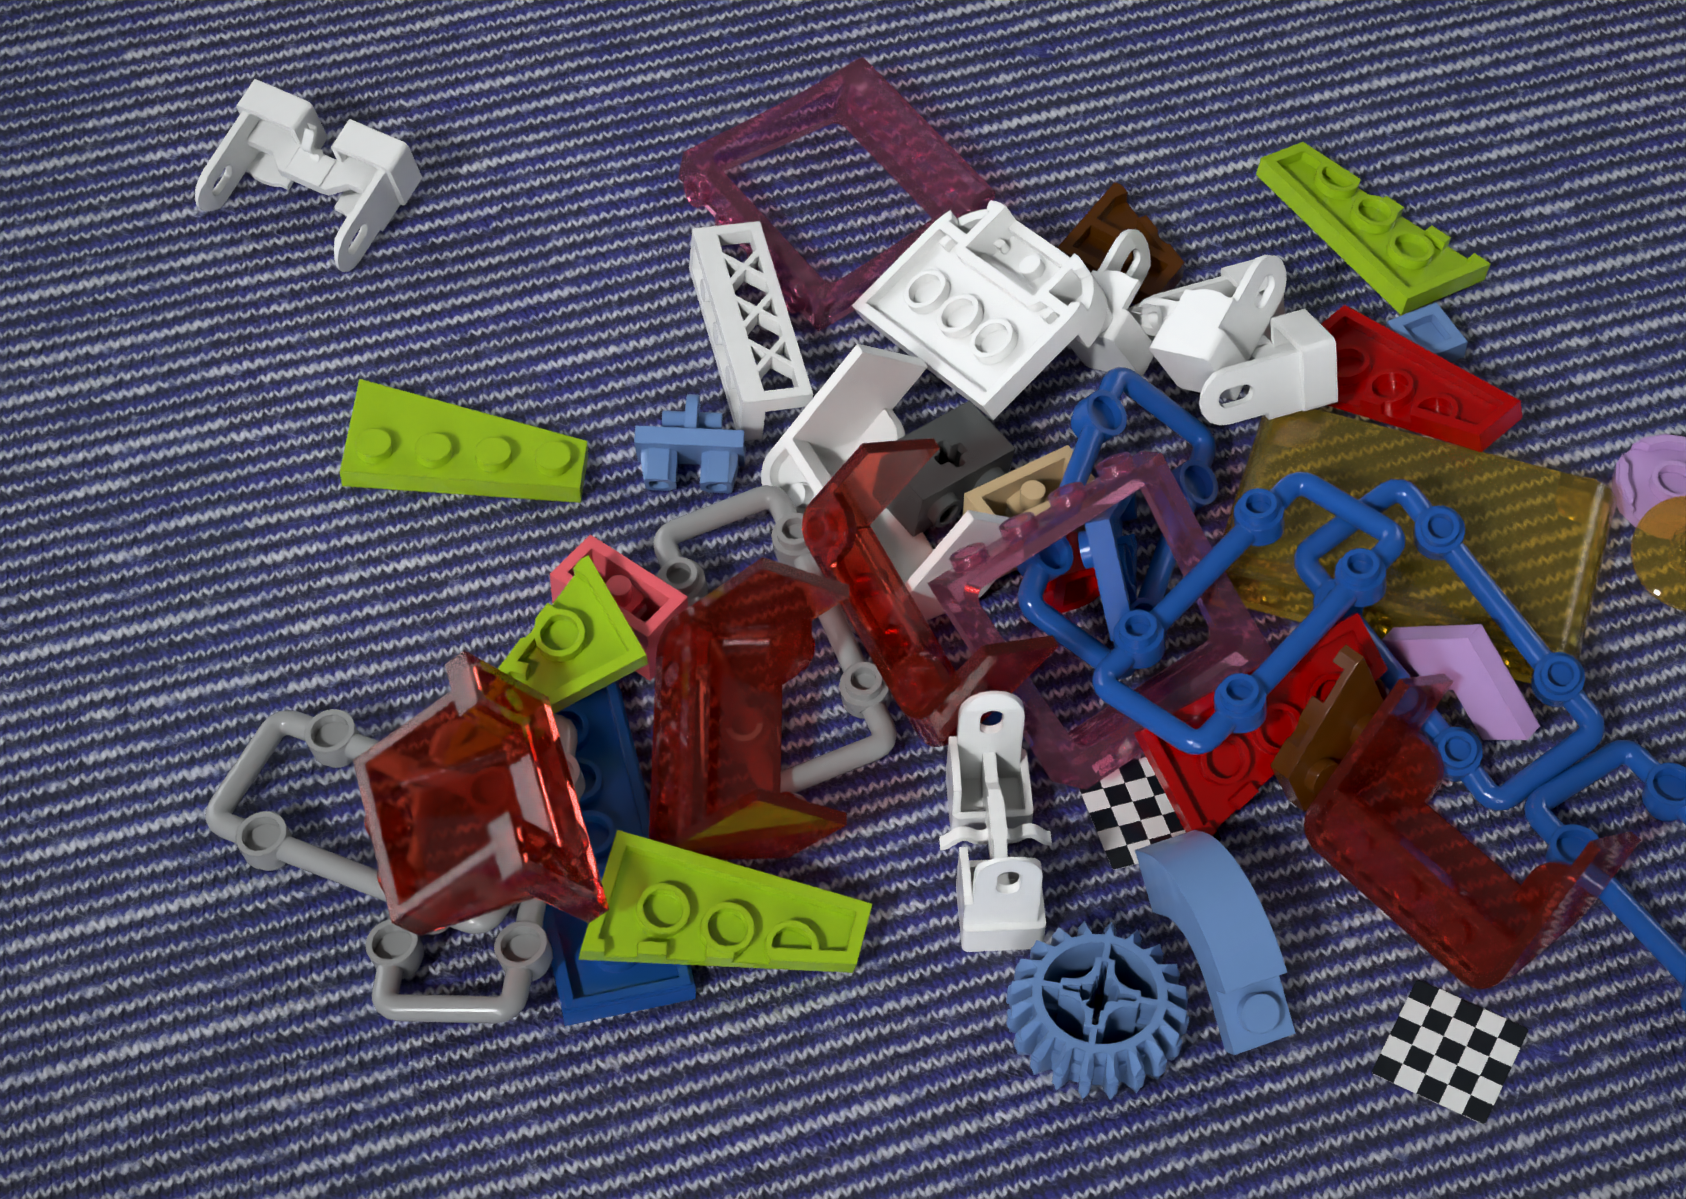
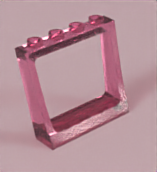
M864 57L854 60L794 97L684 151L678 178L683 183L684 193L688 202L695 208L704 206L715 218V226L760 221L787 311L792 314L801 312L818 332L855 311L852 305L938 218L950 210L956 218H959L973 211L987 209L989 201H993L995 191ZM830 124L844 126L932 218L916 231L835 282L823 280L724 173L726 170ZM750 243L739 244L747 253L748 259L753 253Z
M1140 451L1133 456L1129 452H1124L1104 459L1095 467L1098 478L1085 486L1082 482H1073L1054 490L1047 497L1051 507L1037 516L1033 512H1025L1007 519L999 526L1001 538L987 547L984 543L978 542L957 550L949 557L953 568L927 583L995 691L1009 692L1022 700L1025 712L1023 736L1051 781L1087 790L1143 752L1134 735V732L1143 728V726L1109 705L1070 732H1067L980 605L978 595L980 590L987 584L1141 489L1185 577L1212 547L1161 452ZM1226 572L1196 601L1210 630L1208 640L1134 689L1169 713L1217 688L1228 676L1244 673L1261 664L1273 652L1250 616Z

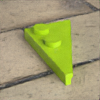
M589 555L578 561L573 568L574 576L552 605L547 603L535 618V625L531 633L526 637L520 638L489 679L491 686L471 713L468 715L464 712L452 728L447 744L439 750L446 766L453 768L648 664L644 649Z

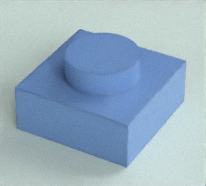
M1437 302L1391 319L1386 323L1388 329L1449 362L1463 358L1465 355L1468 341Z

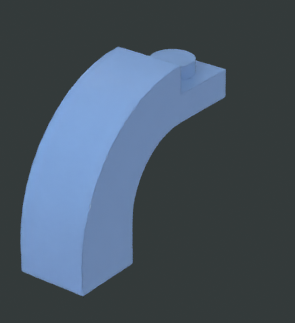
M1192 830L1135 850L1152 912L1170 918L1182 931L1194 952L1206 983L1225 1052L1237 1055L1296 1034L1279 975L1287 973L1277 939L1255 890L1230 852L1216 838L1197 830Z

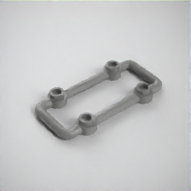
M765 485L670 520L663 524L656 532L653 546L661 567L657 577L688 596L689 634L726 718L722 725L721 736L727 756L738 764L746 765L753 782L760 791L768 796L783 797L880 760L888 755L894 747L897 732L895 723L888 710L892 698L888 675L880 666L866 662L819 561L823 543L818 524L811 517L797 513L791 498L784 490L776 486ZM766 509L770 510L776 523L771 534L774 554L777 560L784 566L797 569L843 670L839 683L842 704L845 710L852 716L865 719L871 732L869 737L780 772L776 771L770 758V753L774 747V736L770 721L765 714L758 710L749 709L703 604L708 595V585L704 570L695 561L684 558L678 546L680 542Z
M338 709L326 710L314 717L293 710L278 711L270 715L252 737L210 799L205 810V820L209 829L217 836L236 843L241 854L252 867L265 871L277 870L286 863L400 907L405 919L417 932L430 935L439 934L449 927L470 934L487 933L496 928L506 917L557 831V816L553 809L539 799L522 794L515 777L507 770L492 768L484 770L476 776L470 775L359 733L352 717L345 711ZM290 735L306 741L316 761L323 765L341 768L357 760L467 801L477 821L486 826L504 828L511 825L515 820L530 824V827L480 907L476 908L457 901L448 882L441 876L423 874L414 877L408 882L292 837L283 818L274 812H258L246 819L232 813L282 738Z
M464 713L451 714L440 719L429 735L426 752L419 754V756L445 765L439 750L445 747L449 740L450 731ZM553 714L508 738L552 739L550 752L537 759L529 771V783L536 798L548 804L556 814L557 831L522 889L516 922L506 926L495 940L494 952L505 972L501 995L399 994L402 979L410 977L419 969L424 957V945L417 931L405 919L400 907L391 904L388 920L379 923L370 931L365 944L366 952L376 968L372 988V1003L376 1011L386 1019L409 1022L489 1024L507 1022L524 1009L529 997L531 982L538 980L547 972L553 959V949L542 925L564 811L573 808L580 801L585 790V779L575 759L578 744L577 729L573 722L565 716ZM404 778L406 786L414 799V805L397 877L409 882L414 877L426 873L439 809L451 805L456 797Z

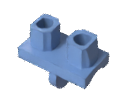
M687 394L685 411L663 410L662 427L635 426L634 445L637 460L641 462L645 489L659 491L677 489L678 464L701 465V490L708 493H732L738 473V466L745 467L746 446L744 430L722 429L723 413L700 412V395Z

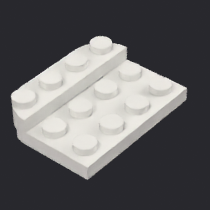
M992 200L989 201L987 209L973 211L959 218H956L951 210L942 215L852 305L864 321L908 355L922 358L929 371L968 401L970 400L993 420L1074 338L1089 348L1098 335L1110 326L1113 319L1112 312L1107 306V299L1103 289L1078 255L1074 253L1069 257L1017 221L1007 206Z

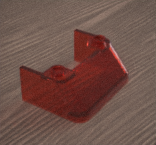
M934 438L862 443L806 507L802 519L804 541L894 699L918 737L925 744L932 747L947 746L949 736H957L958 711L961 703L970 696L980 692L1006 691L1012 694L1059 645L1053 635L982 645L955 671L870 526L940 447ZM994 711L984 713L981 716L980 723L982 724Z
M762 557L668 622L660 636L656 651L649 839L720 860L782 859L791 857L847 826L846 812L807 802L799 794L788 791L780 793L782 685L796 677L809 666L815 652L812 621L849 598V585Z
M1445 674L1401 678L1309 806L1304 819L1305 835L1311 847L1461 982L1476 989L1491 988L1509 981L1586 914L1641 839L1630 831L1591 840L1572 865L1562 861L1541 864L1533 869L1520 885L1428 805V802L1442 783L1444 765L1436 747L1418 731L1454 681Z

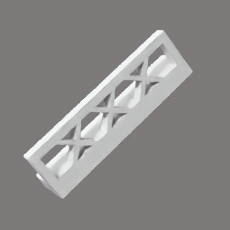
M760 221L693 228L689 270L736 430H744L745 441L762 439L765 412L806 407L813 399V391ZM750 243L753 251L749 258L742 263L723 253L721 246ZM743 282L765 292L766 296L757 306L735 295V291ZM756 325L779 336V340L770 350L748 339L747 335ZM771 368L792 379L794 387L764 391L761 379Z

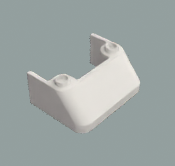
M857 344L767 454L761 470L762 486H776L784 490L791 498L797 513L811 517L818 524L823 543L819 561L851 630L860 636L886 638L978 600L1015 559L1022 540L1038 531V528L1031 521L967 510L937 547L933 549L923 532L913 537L868 489L876 452L905 436L903 425L894 413L893 408L928 366L922 358Z

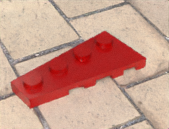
M1346 305L1342 306L1321 323L1336 341L1338 402L1327 406L1481 453L1523 418L1521 400Z
M1359 613L1351 614L1338 621L1266 696L1267 716L1264 723L1256 730L1248 733L1232 732L1217 748L1201 755L1187 754L1180 751L1144 727L1134 732L1139 745L1186 833L1197 830L1213 836L1217 832L1216 829L1236 810H1240L1259 792L1258 789L1274 775L1270 765L1285 740L1295 731L1299 717L1311 697H1318L1325 702L1344 669L1334 663L1333 660L1345 645L1365 658L1374 681L1379 679L1388 670ZM1261 664L1251 668L1243 674L1251 675ZM1217 688L1172 711L1171 714L1192 728L1199 729L1215 712L1214 693Z

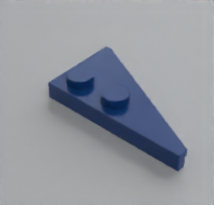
M1134 479L1111 483L1084 523L1086 531L1078 533L1083 565L1086 569H1095L1111 641H1113L1115 625L1123 615L1132 611L1130 602L1137 600V540L1135 534L1122 536V521L1137 519V490Z

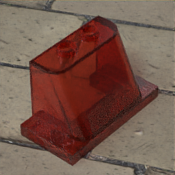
M464 650L445 664L451 687L449 693L353 759L366 814L364 825L372 839L378 865L377 880L385 894L391 923L414 934L425 935L534 898L590 923L609 911V906L549 697Z

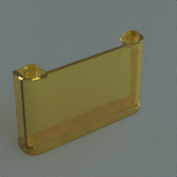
M1317 409L1305 412L1299 411L1270 420L1265 415H1262L1222 538L1234 527V506L1244 493L1256 488L1270 490L1288 474L1295 472L1311 473L1358 500L1381 483L1390 479L1410 481L1422 491L1433 506L1443 505L1454 509L1460 514L1465 523L1463 543L1552 653L1563 652L1572 655L1579 661L1617 504L1614 493L1607 486L1593 478L1580 477L1485 452L1481 453L1462 446ZM1298 497L1284 511L1285 529L1282 536L1276 542L1266 546L1251 545L1207 589L1206 597L1302 622L1313 610L1314 595L1299 577L1294 567V555L1297 546L1306 537L1336 515L1305 497ZM1396 503L1384 511L1382 514L1401 526L1406 538L1405 548L1400 557L1386 570V592L1377 603L1366 606L1363 609V618L1382 640L1393 627L1481 624L1513 679L1531 684L1534 669L1445 560L1426 558L1417 550L1413 541L1415 522L1402 506ZM1359 529L1323 555L1319 562L1332 579H1335V566L1339 559L1348 551L1356 548L1371 550L1379 541Z

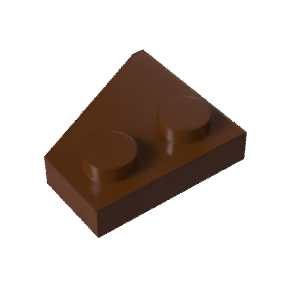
M1114 182L1057 248L1069 257L1074 253L1078 255L1090 272L1092 270L1098 271L1120 233L1127 229L1139 230L1148 243L1151 266L1131 302L1136 305L1154 294L1173 290L1183 278L1185 262L1170 244L1160 239L1158 229L1147 215L1138 217L1127 203L1128 192L1121 184ZM1133 250L1129 253L1121 268L1122 273L1126 274L1132 264Z
M1347 645L1338 652L1333 660L1334 663L1344 670L1324 702L1318 697H1311L1299 717L1295 731L1285 740L1270 765L1287 799L1303 812H1306L1318 799L1330 794L1339 784L1341 777L1365 753L1375 750L1384 740L1386 733L1394 726L1365 658Z

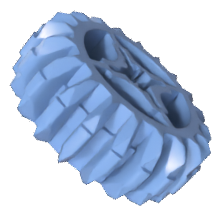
M1084 920L1077 929V937L1072 938L1058 927L1056 932L1052 934L1051 945L1036 940L1034 946L1031 947L1030 958L1020 959V962L1015 967V981H1012L1007 990L1006 1002L1009 1004L1010 1009L1007 1011L1006 1023L1009 1032L1016 1033L1014 1047L1017 1050V1055H1031L1030 1068L1033 1071V1075L1050 1069L1053 1070L1052 1084H1054L1056 1091L1069 1080L1077 1082L1078 1092L1082 1099L1090 1093L1092 1085L1102 1086L1103 1091L1111 1100L1118 1093L1119 1082L1125 1083L1137 1093L1144 1086L1145 1074L1159 1080L1160 1076L1165 1072L1167 1060H1175V1057L1179 1055L1182 1045L1181 1038L1183 1034H1186L1189 1023V1016L1185 1010L1188 1003V992L1185 986L1178 985L1180 973L1177 964H1162L1164 953L1160 944L1144 950L1140 948L1142 938L1138 929L1126 939L1116 937L1117 932L1112 921L1105 927L1103 934H1093ZM1101 994L1103 999L1099 1022L1097 1025H1093L1094 1009L1092 1008L1095 1007L1096 996ZM1063 1030L1069 1031V1032L1072 1033L1076 1038H1074V1037L1070 1036L1069 1034L1065 1033ZM1115 1040H1124V1041H1121V1042L1108 1044V1043L1113 1042V1041H1115Z

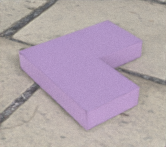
M1483 625L1393 627L1382 639L1383 643L1421 690H1454L1482 740H1528L1540 727L1538 720Z

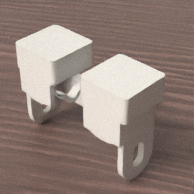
M254 79L236 106L240 114L198 179L195 189L196 205L203 211L220 209L245 172L249 173L259 182L272 187H282L289 190L292 184L296 182L328 196L343 192L334 206L335 211L342 213L346 217L335 237L334 260L336 267L340 271L349 272L362 259L380 230L384 231L400 204L405 205L421 181L422 176L411 150L405 142L349 119L331 146L336 159L323 154L321 150L328 136L313 105L302 98ZM225 169L224 175L213 190L215 182ZM358 230H359L358 235L356 236V238H355L354 241L352 242L351 246L349 247V245H350L352 239L354 238V236L356 235V233H357Z
M1127 229L1116 238L1098 271L1092 270L1091 272L1103 289L1107 299V306L1112 312L1113 319L1110 326L1098 335L1089 348L1075 338L1068 345L1084 365L1105 372L1116 367H1126L1143 377L1153 357H1155L1178 387L1201 393L1205 382L1212 373L1228 366L1249 361L1284 295L1287 280L1283 261L1275 255H1262L1255 258L1248 267L1232 298L1209 289H1185L1179 302L1151 297L1129 307L1147 276L1151 260L1148 243L1144 235L1139 230ZM1133 250L1132 264L1126 274L1122 273L1121 268L1129 253ZM1267 276L1266 290L1258 304L1255 305L1256 293ZM1148 335L1155 336L1154 340L1152 341ZM1244 385L1227 389L1221 393L1220 397L1237 400Z
M1254 259L1221 268L1220 277L1154 294L1143 301L1151 297H1158L1179 302L1185 289H1209L1232 298ZM1267 276L1256 293L1255 305L1258 304L1266 290ZM1283 295L1278 308L1249 361L1222 368L1212 373L1207 379L1200 393L1199 406L1201 414L1210 423L1229 425L1261 415H1265L1270 420L1295 412H1305L1337 403L1338 381L1335 338L1306 309L1285 314ZM1148 335L1149 338L1153 341L1155 336ZM1247 385L1244 386V394L1246 395L1244 398L1229 403H1219V397L1225 390Z
M1006 691L980 692L967 698L961 703L958 711L957 736H949L946 788L951 831L940 836V851L949 849L961 841H968L973 844H988L990 860H969L968 847H959L956 894L961 947L966 952L1031 949L1036 940L1044 942L1046 917L1042 890L1043 873L1041 862L1036 858L1008 857L1007 854L1008 843L1020 842L1026 838H1033L1044 845H1051L1052 841L1050 831L1032 824L1033 801L1027 751L1022 748L1025 720L1024 706L1019 697ZM988 711L1002 713V719L998 724L988 726L980 723L981 716Z

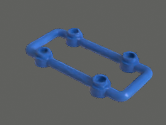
M1116 367L1109 370L1102 378L1098 390L1079 401L1075 406L1071 417V427L1078 440L1043 528L1022 540L1015 557L1016 567L1023 576L1018 591V603L1023 615L1032 624L1094 669L1108 655L1111 649L1046 603L1043 599V594L1048 582L1063 575L1072 566L1073 552L1066 536L1102 444L1123 432L1126 427L1127 415L1120 401L1122 393L1147 410L1192 446L1188 461L1171 470L1163 484L1162 494L1165 502L1170 507V511L1137 600L1130 602L1132 611L1144 610L1150 612L1164 598L1195 511L1212 503L1218 494V483L1211 470L1216 453L1215 438L1205 424L1145 378L1126 367ZM1130 668L1119 680L1130 677L1136 669Z
M1308 472L1288 474L1270 490L1256 488L1247 491L1234 506V527L1150 612L1133 610L1123 615L1117 622L1113 631L1114 648L1097 665L1093 672L1092 685L1095 693L1105 703L1187 754L1201 755L1211 752L1232 732L1248 733L1256 730L1264 723L1267 716L1266 696L1352 606L1366 607L1382 599L1386 592V570L1400 557L1405 548L1406 537L1401 526L1372 507ZM1298 497L1307 498L1379 541L1371 550L1365 548L1352 549L1339 559L1335 566V587L1251 675L1243 673L1232 674L1218 685L1214 693L1215 712L1199 729L1192 728L1119 681L1130 668H1148L1162 659L1166 650L1164 633L1251 545L1266 546L1276 542L1282 536L1285 529L1284 511Z
M1390 479L1378 485L1360 498L1359 501L1380 513H1383L1396 503L1402 506L1415 522L1413 541L1417 550L1426 558L1445 560L1534 669L1531 687L1538 700L1551 707H1564L1579 725L1576 731L1505 783L1498 786L1480 764L1483 750L1478 736L1469 729L1449 726L1363 618L1364 607L1352 606L1341 617L1340 620L1351 614L1359 613L1388 668L1380 679L1432 743L1429 758L1436 774L1448 781H1462L1474 798L1484 807L1495 811L1508 810L1520 804L1536 788L1562 773L1595 749L1602 741L1605 732L1604 719L1599 709L1582 690L1585 683V671L1581 663L1572 655L1563 652L1552 653L1463 543L1465 523L1460 514L1454 509L1443 505L1433 506L1422 491L1412 482L1403 479ZM1337 516L1306 537L1297 546L1294 555V567L1299 577L1314 595L1313 609L1335 587V579H1332L1319 562V559L1359 530Z
M1616 740L1604 745L1536 788L1526 799L1524 805L1525 818L1531 828L1548 844L1545 857L1547 866L1552 874L1564 883L1574 884L1583 881L1683 986L1680 1002L1686 1014V951L1600 862L1603 847L1599 837L1585 826L1577 824L1564 825L1551 811L1616 768L1626 765L1645 784L1642 791V800L1650 815L1666 822L1680 819L1686 825V767L1675 763L1660 764L1640 744L1630 740Z

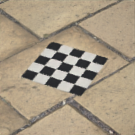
M1146 757L1075 775L1076 783L1112 869L1116 870L1139 864L1135 850L1186 833ZM1217 830L1213 837L1221 842V837Z
M1416 980L1372 1069V1073L1474 1121L1485 1124L1528 1033V1029L1428 983Z

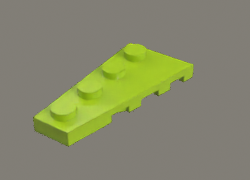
M1306 143L1295 144L1260 159L1256 175L1400 315H1404L1485 280L1491 263L1476 253H1473L1468 259L1448 246L1451 237L1432 225L1425 231L1401 216L1404 210L1402 205L1388 196L1382 198L1362 191L1358 188L1361 181L1360 178Z
M359 379L340 467L342 486L581 503L588 462V444L586 440Z
M617 830L578 960L853 973L860 954L872 903Z

